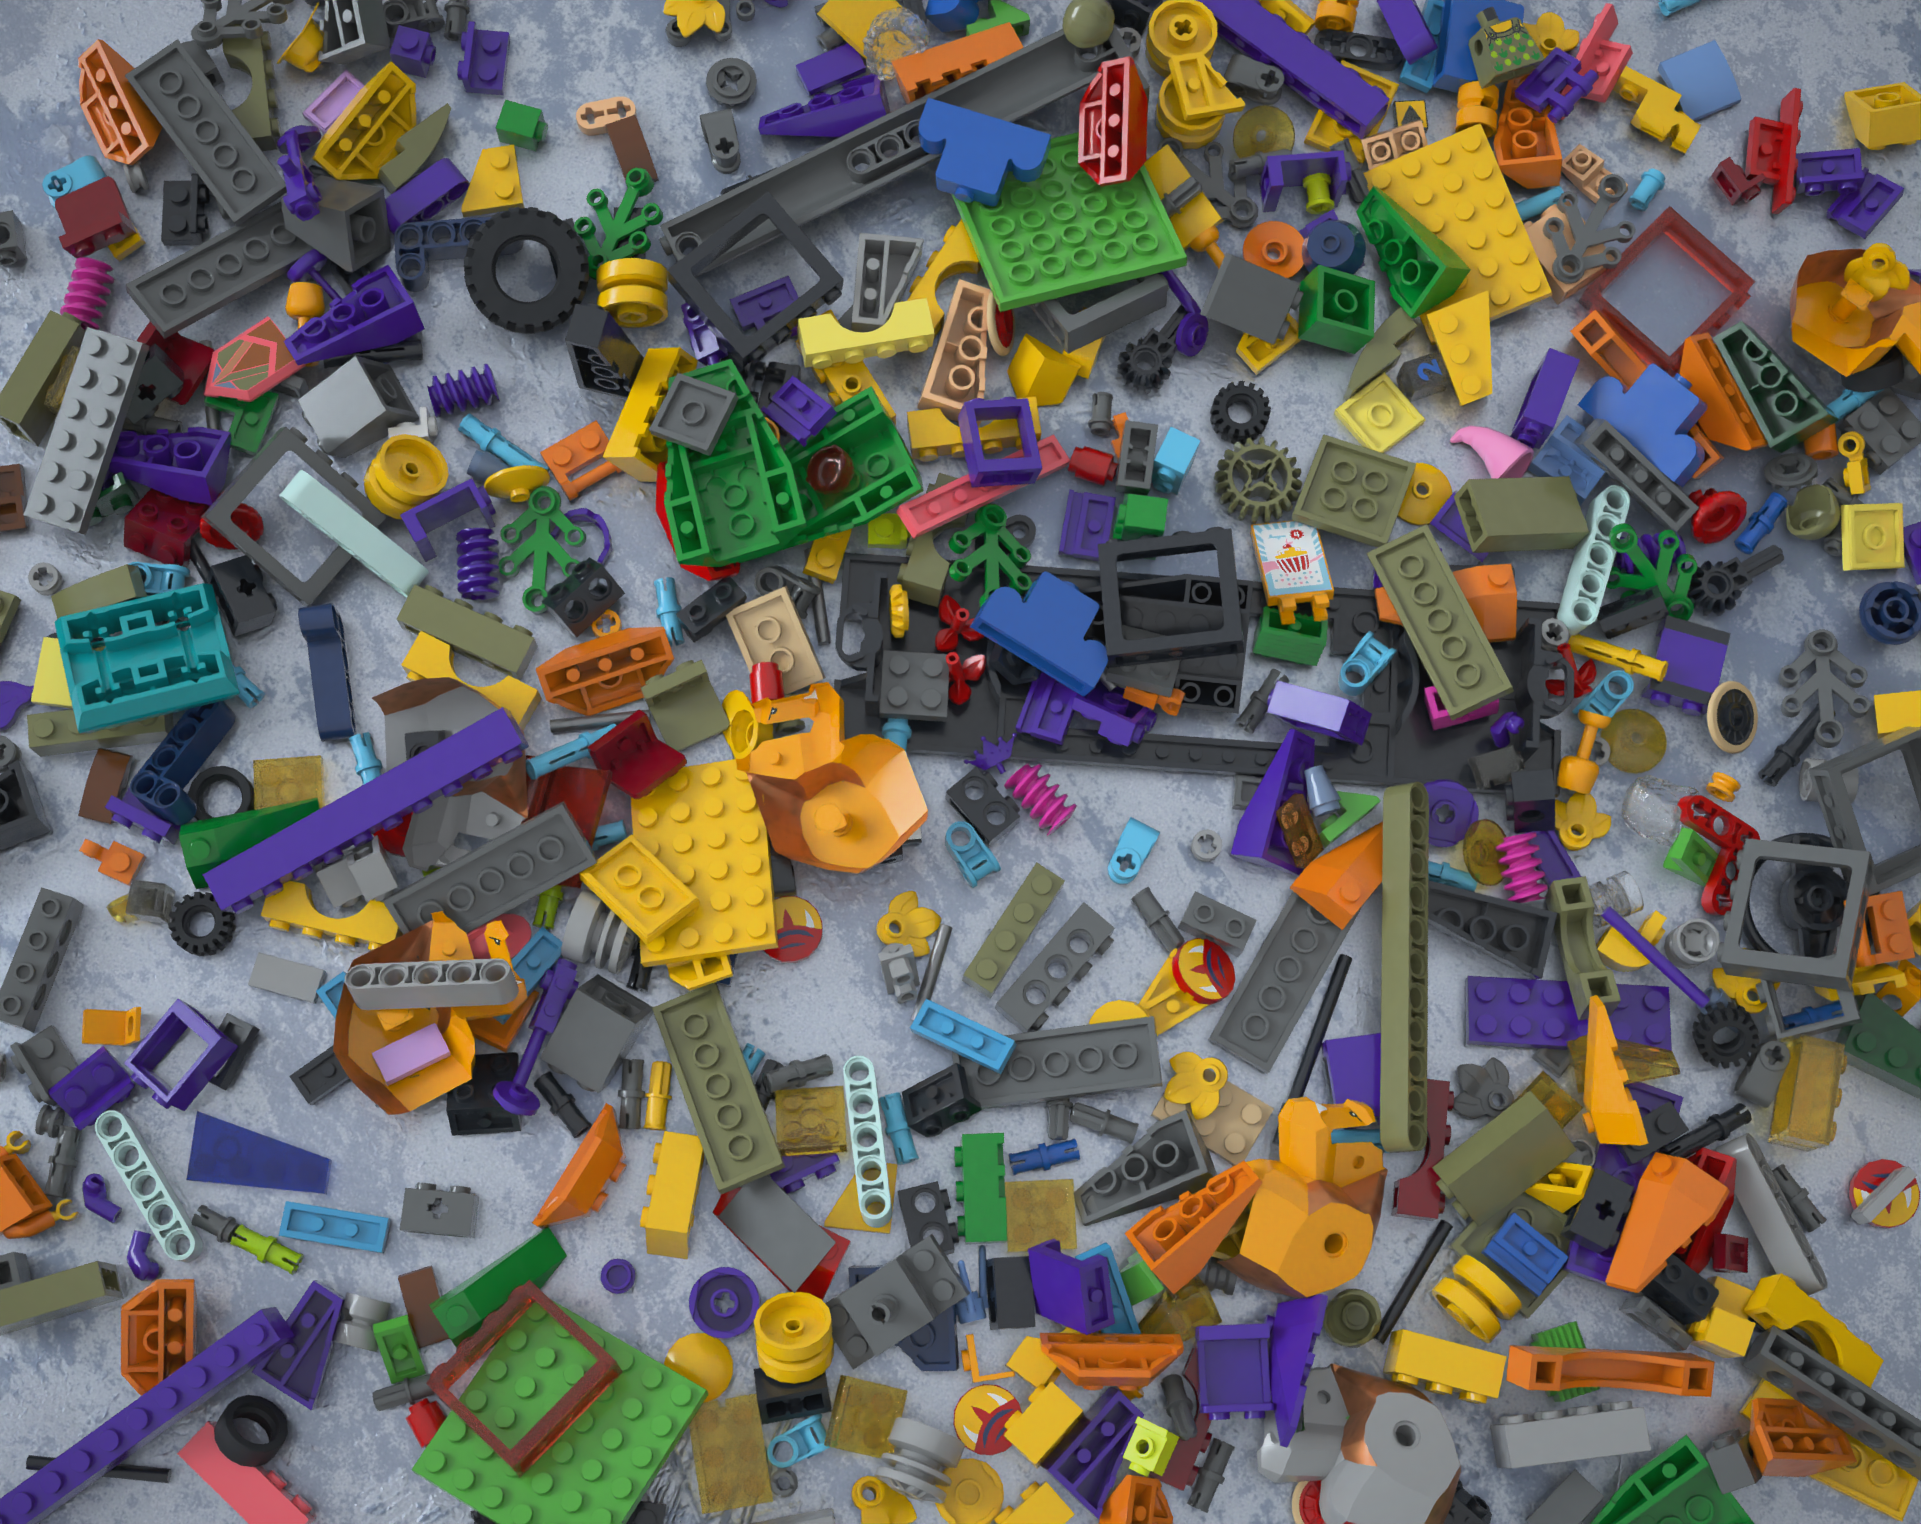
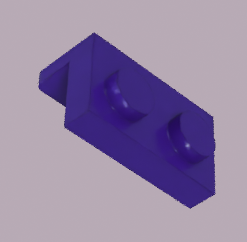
M1860 148L1796 153V158L1798 159V168L1795 173L1796 194L1805 193L1806 196L1812 197L1822 195L1825 191L1837 190L1840 194H1849L1862 188L1865 181V172H1862Z
M130 787L122 800L111 795L105 806L107 810L114 814L111 820L128 829L131 828L132 824L143 829L141 835L158 844L163 839L175 845L179 837L181 825L172 824L151 813L131 793Z

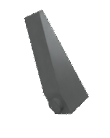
M1187 1110L1154 1123L1146 1130V1135L1133 1146L1131 1144L1127 1146L1118 1159L1108 1167H1103L1073 1193L1084 1226L1178 1199L1179 1195L1188 1190L1193 1194L1205 1188L1208 1180L1217 1175L1209 1150Z

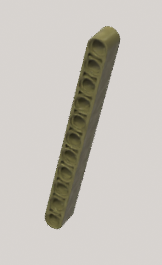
M1421 782L1389 786L1383 795L1380 1141L1385 1151L1389 1153L1421 1151L1427 1141L1429 797L1426 787Z

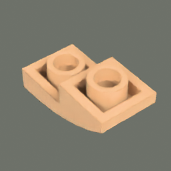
M1421 119L1361 139L1369 170L1428 145Z
M1581 144L1562 160L1561 171L1596 204L1600 198L1598 195L1599 184L1605 176L1612 174L1604 168V160ZM1626 183V190H1625L1624 194L1628 191V184H1627V183ZM1605 189L1609 194L1615 195L1613 189ZM1611 203L1610 206H1609V208H1608V210H1609L1615 203Z

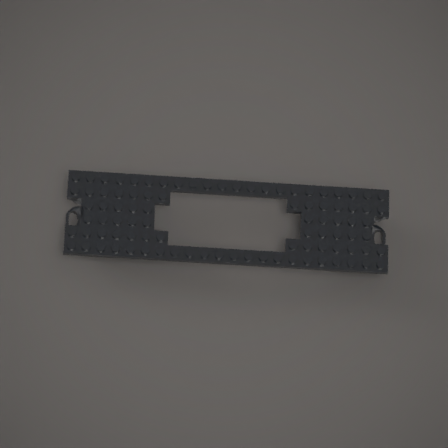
M844 552L840 617L837 620L835 650L847 666L857 671H867L866 673L842 680L834 679V689L844 700L845 740L860 734H874L884 739L882 727L888 722V718H880L879 713L883 650L934 654L955 652L959 656L961 665H963L966 659L974 655L986 656V666L980 678L973 681L965 680V683L972 690L970 698L965 703L958 705L954 704L948 697L946 722L908 719V725L912 730V734L907 739L906 752L976 757L974 754L975 750L983 754L982 736H985L987 741L998 746L999 737L1008 742L1012 738V734L1016 733L1017 737L1014 738L1011 757L1007 759L1264 777L1282 744L1145 733L1139 744L1132 742L1127 747L1110 742L1107 737L1098 734V730L1068 728L1063 745L1033 737L1024 732L1019 733L1015 727L1032 682L1012 685L988 663L995 642L987 637L976 641H968L960 633L958 634V646L955 649L947 652L938 650L935 645L936 634L939 630L950 628V625L940 619L939 605L935 607L908 599L909 629L904 631L903 638H895L890 629L889 591L892 585H902V583L897 582V576L901 564H908L910 557ZM946 560L950 563L949 568L956 560ZM985 562L975 567L963 582L952 579L948 571L947 581L940 602L944 595L951 596L958 602L961 608L969 611L968 620L976 617L980 610V598L985 593ZM1028 565L1018 568L1022 573L1030 577L1032 583L1043 572H1049L1062 581L1075 584L1079 589L1101 586L1099 570ZM999 567V588L1009 587L1011 580ZM1117 572L1118 583L1169 576ZM1254 582L1250 617H1260L1263 608L1268 605L1262 582ZM1333 587V600H1329V607H1326L1328 613L1327 621L1332 622L1331 654L1351 655L1358 643L1369 631L1374 633L1375 639L1389 649L1393 647L1397 652L1385 669L1374 678L1362 693V708L1372 714L1362 746L1328 736L1327 746L1315 745L1314 767L1323 765L1331 782L1395 786L1412 782L1424 784L1439 779H1449L1461 783L1469 792L1505 794V785H1511V772L1552 769L1555 798L1560 795L1557 777L1561 761V730H1554L1540 722V719H1550L1562 713L1574 699V670L1557 650L1545 651L1541 649L1542 623L1547 619H1556L1560 603L1517 600L1515 640L1489 642L1514 692L1499 698L1498 713L1433 731L1424 701V690L1434 685L1404 626L1379 620L1375 590ZM1310 602L1296 603V611H1293L1295 614L1300 613L1302 616L1305 614L1308 617L1313 616ZM1278 605L1268 606L1270 609L1274 607L1276 610H1278ZM846 620L861 621L862 632L865 635L861 642L860 651L852 655H847L842 650L844 623ZM1549 631L1546 633L1550 639L1552 637H1554V639L1557 637L1553 631L1551 633H1549ZM1549 669H1562L1564 671V703L1562 705L1549 700L1548 690L1545 686L1546 679L1549 677ZM953 681L949 682L948 690L954 684ZM1516 712L1517 716L1524 720L1523 728L1519 727V733L1517 734L1508 732L1510 743L1507 747H1497L1490 732L1491 726L1504 713Z

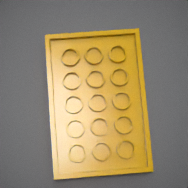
M1481 123L1363 173L1368 182L1369 192L1373 186L1381 189L1448 245L1471 269L1451 297L1419 316L1431 346L1435 345L1436 342L1426 319L1427 314L1489 290V316L1491 322L1552 296L1551 288Z
M736 759L683 767L674 776L669 777L653 789L647 796L640 799L631 797L633 836L699 898V906L648 945L639 937L641 964L644 967L778 948L769 834L748 776L745 772L737 770Z

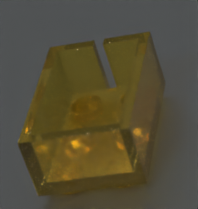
M1803 1035L1785 1043L1790 1051V1061L1781 1078L1779 1089L1775 1096L1768 1143L1809 1152L1817 1148L1829 1146V1143L1835 1138L1837 1124L1833 1121L1835 1108L1839 1107L1842 1098V1089L1838 1088L1840 1075L1845 1072L1847 1066V1055L1844 1054L1845 1044Z
M757 1393L725 1399L727 1407L722 1408L719 1400L705 1402L689 1424L702 1514L775 1501L771 1487V1473Z

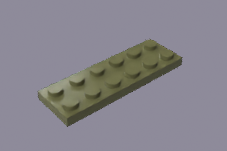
M1427 524L1367 553L1452 721L1514 692L1506 673Z
M716 982L653 1007L652 1010L720 1194L785 1168L786 1166Z

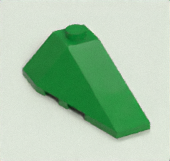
M1376 186L1372 187L1356 213L1369 243L1374 244L1380 257L1378 262L1382 272H1386L1392 285L1389 287L1392 297L1411 318H1416L1451 297L1471 269L1448 245Z
M318 798L181 825L179 839L186 868L195 888L209 887L203 876L204 873L319 810Z
M549 1226L429 1304L434 1315L466 1364L497 1344L529 1295L534 1290L539 1292L566 1258L565 1251Z

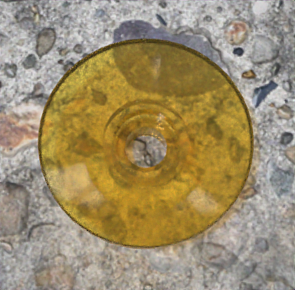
M1269 105L1257 106L1245 112L1238 120L1233 132V146L1239 158L1255 155L1257 151H1262L1263 153L1281 149L1292 151L1295 142V129L1291 119L1282 110ZM1264 130L1266 133L1265 139L1257 141V133Z
M1625 709L1615 713L1610 725L1602 729L1600 736L1610 746L1611 753L1608 761L1617 769L1633 774L1643 773L1654 768L1663 758L1667 746L1666 734L1660 722L1650 713L1639 709ZM1633 733L1641 736V743H1635L1632 740L1631 736Z
M1489 819L1473 822L1467 829L1463 841V856L1467 870L1476 882L1484 886L1499 884L1505 878L1501 877V873L1509 869V865L1499 864L1498 862L1507 853L1496 851L1495 848L1504 842V839L1500 838H1505L1506 835L1496 822Z

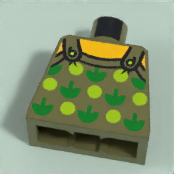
M1494 7L1487 8L1476 15L1481 29L1469 40L1468 45L1481 89L1530 74L1545 60L1519 18L1514 17L1500 22Z

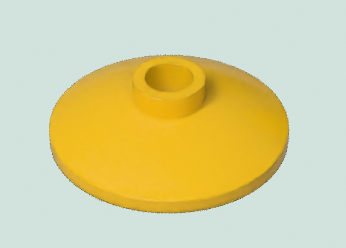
M1415 463V471L1398 517L1412 525H1429L1452 495V489L1447 477L1439 469L1429 464ZM1416 487H1425L1427 494H1419Z
M514 466L492 474L486 479L484 488L488 495L492 497L511 499L512 502L516 503L524 502L530 498V494L535 489L548 485L550 475L546 469L539 466Z

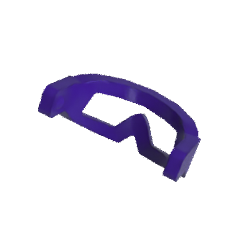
M587 508L569 510L564 515L572 524L586 522L594 524L602 531L605 541L604 549L597 562L604 565L612 551V540L604 519ZM557 525L554 527L551 535L555 540H557L562 530Z

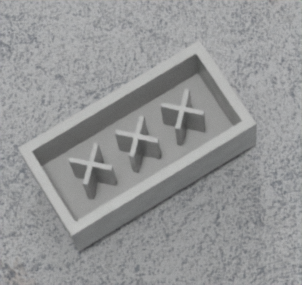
M1632 1401L1602 1404L1603 1411H1598L1597 1405L1567 1408L1568 1415L1563 1416L1562 1410L1534 1412V1420H1528V1414L1499 1417L1500 1424L1490 1425L1497 1468L1512 1469L1651 1451L1644 1407H1632Z

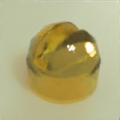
M131 894L123 895L106 906L111 917L120 923L127 922L124 916L130 914L132 918H135L137 914V904Z

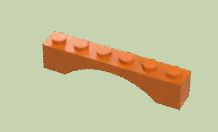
M1594 310L1570 330L1610 377L1621 381L1629 389L1647 368L1646 364L1603 313L1598 310ZM1694 424L1686 435L1699 442L1705 452L1702 465L1692 476L1694 479H1700L1725 458L1699 427Z
M1510 1345L1506 1381L1527 1390L1561 1391L1578 1387H1610L1646 1390L1680 1396L1711 1397L1715 1362L1692 1353Z

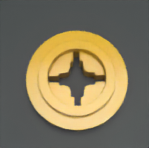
M901 584L892 585L889 591L890 629L895 638H903L904 631L909 629L907 591L902 590Z

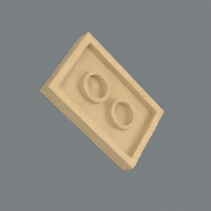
M787 586L742 604L726 615L750 673H752V666L757 663H777L779 670L783 673L785 695L826 678Z
M1206 1069L1204 1073L1205 1078L1208 1081H1214L1216 1074ZM1227 1081L1225 1086L1219 1090L1220 1102L1217 1108L1209 1116L1196 1120L1190 1103L1179 1104L1170 1102L1165 1099L1164 1092L1151 1116L1161 1121L1187 1110L1207 1149L1233 1166L1246 1159L1274 1110L1271 1106Z

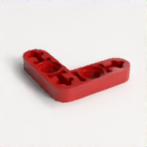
M1702 795L1684 796L1679 800L1676 808L1679 820L1684 825L1721 847L1702 893L1701 903L1704 911L1708 914L1724 916L1726 911H1731L1733 900L1730 899V888L1732 881L1738 879L1739 870L1736 864L1739 850H1744L1743 841L1745 842L1746 838L1760 840V836L1752 826ZM1694 804L1693 809L1699 814H1705L1704 817L1694 816V811L1691 809V806ZM1717 817L1722 819L1724 826L1723 831L1719 835L1715 832L1713 826ZM1730 862L1736 868V873L1732 880L1726 874V867Z

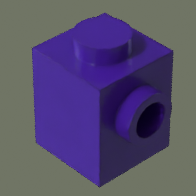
M399 25L390 50L392 62L403 73L426 78L430 65H433L435 61L436 46L433 45L430 33Z

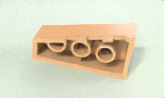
M959 279L953 292L917 405L918 409L940 408L947 419L958 422V416L965 401L975 398L984 399L988 330L987 301L990 289Z

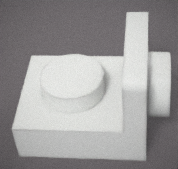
M426 406L420 407L421 425H416L412 422L399 423L397 427L388 428L389 439L393 436L407 434L418 436L433 444L432 436H438L436 417L430 416Z

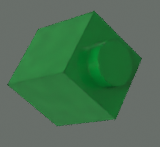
M505 100L495 128L499 142L536 152L539 141L543 142L546 138L548 123L544 120L542 109Z

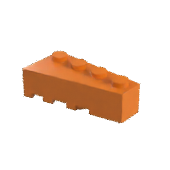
M1008 22L891 62L901 95L906 104H909L1024 47L1011 23Z

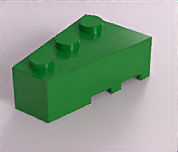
M1124 494L1123 504L1119 505L1112 539L1128 541L1139 539L1144 535L1163 536L1168 499ZM1156 557L1144 559L1156 560Z
M1004 1132L962 1134L960 1146H954L955 1167H961L962 1181H956V1202H963V1216H957L958 1237H964L965 1245L1007 1242L1005 1164L1003 1157Z

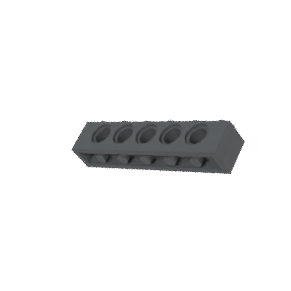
M1773 1325L1756 1337L1743 1363L1745 1367L1921 1481V1420Z

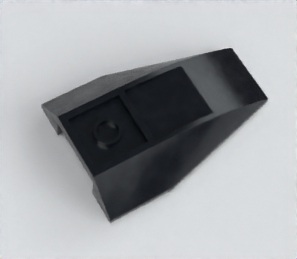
M1182 574L1118 583L1122 625L1165 636L1215 631L1222 629L1224 626L1219 577ZM1237 579L1245 653L1181 660L1173 688L1185 693L1181 703L1182 708L1239 714L1254 581ZM1101 586L1079 589L1081 593L1099 604V610L1083 639L1084 641L1096 640L1106 648ZM1118 685V687L1126 688L1124 685Z

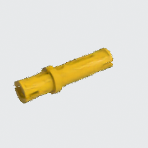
M1581 634L1570 636L1568 641L1573 653L1622 668L1630 675L1638 673L1661 682L1668 670L1667 661L1643 655L1641 650L1635 648L1630 651Z

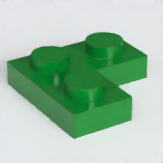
M267 391L252 402L238 401L237 398L219 396L215 398L206 396L204 403L205 406L234 415L228 431L231 432L232 436L230 448L256 456L279 401V394Z

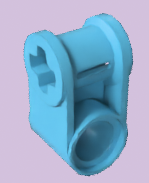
M89 155L81 157L63 168L50 172L43 179L42 186L44 192L49 196L51 205L55 208L56 199L107 176L97 158ZM54 180L58 181L59 184L57 186L55 185Z
M142 562L128 564L138 566L140 574L147 576L146 581L143 583L147 596L184 588L185 579L190 576V570L179 565H160Z
M1369 631L1358 643L1340 670L1338 677L1340 690L1349 696H1357L1363 693L1374 678L1389 664L1397 650L1393 647L1387 648L1374 638L1373 632ZM1349 672H1357L1362 676L1363 680L1360 683H1351L1346 679L1345 675Z
M1612 671L1592 692L1583 698L1572 713L1577 715L1579 709L1612 718L1619 706L1633 691L1634 683L1632 677L1625 671ZM1609 682H1617L1622 687V694L1616 695L1612 693L1608 686Z
M1130 817L1107 868L1108 875L1113 882L1125 885L1135 879L1145 858H1148L1160 831ZM1123 861L1129 863L1128 869L1125 872L1119 870Z
M958 821L948 828L945 835L946 849L972 888L977 886V881L989 873L1001 870L991 850L983 843L969 823ZM962 831L968 835L969 843L965 846H957L952 842L951 835L954 832Z
M822 1414L813 1415L794 1425L787 1432L775 1437L767 1448V1456L771 1464L777 1468H787L836 1445L835 1440L829 1438L821 1422ZM810 1428H813L819 1443H816ZM781 1441L789 1443L793 1449V1456L784 1463L777 1461L772 1453L774 1445Z

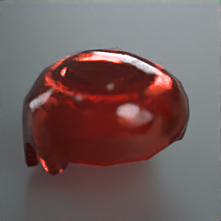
M837 445L820 449L813 454L807 466L806 481L819 493L825 495L838 494L848 487L854 475L855 468L850 455Z

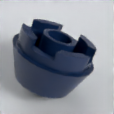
M1338 219L1327 220L1313 227L1305 237L1302 245V259L1309 273L1318 265H1322L1354 275L1361 267L1366 253L1365 240L1361 232L1353 224Z
M1898 581L1882 582L1872 586L1863 595L1859 606V620L1863 632L1873 641L1890 645L1904 644L1915 638L1921 630V601L1917 596L1919 593L1910 585Z

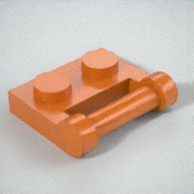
M597 420L540 452L541 457L550 468L551 473L569 501L577 498V493L615 471L617 474L623 471L607 461L572 482L568 480L567 477L592 464L604 455L609 439Z
M1902 891L1869 896L1867 911L1876 954H1871L1864 919L1856 968L1915 958Z

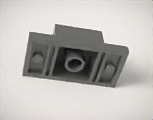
M931 1234L825 1304L829 1307L831 1314L832 1337L854 1370L867 1360L880 1355L934 1320L940 1313L968 1296L970 1292L933 1234Z

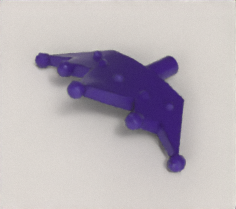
M1013 733L1012 738L1008 742L999 737L998 746L987 741L986 737L982 736L983 754L975 750L976 760L969 761L966 759L964 763L972 764L983 770L996 765L1000 774H1003L1006 770L1001 762L1011 757L1014 738L1017 737V734Z

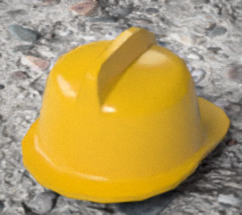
M320 2L315 6L302 32L286 49L277 64L285 60L307 73H312L322 63L318 61L319 51H323L324 32L320 30V27L312 18Z
M734 690L725 696L722 707L729 720V727L723 732V735L732 750L734 758L742 759L757 749L762 742L774 739L773 723L766 725L761 722L757 723L754 708L744 692Z

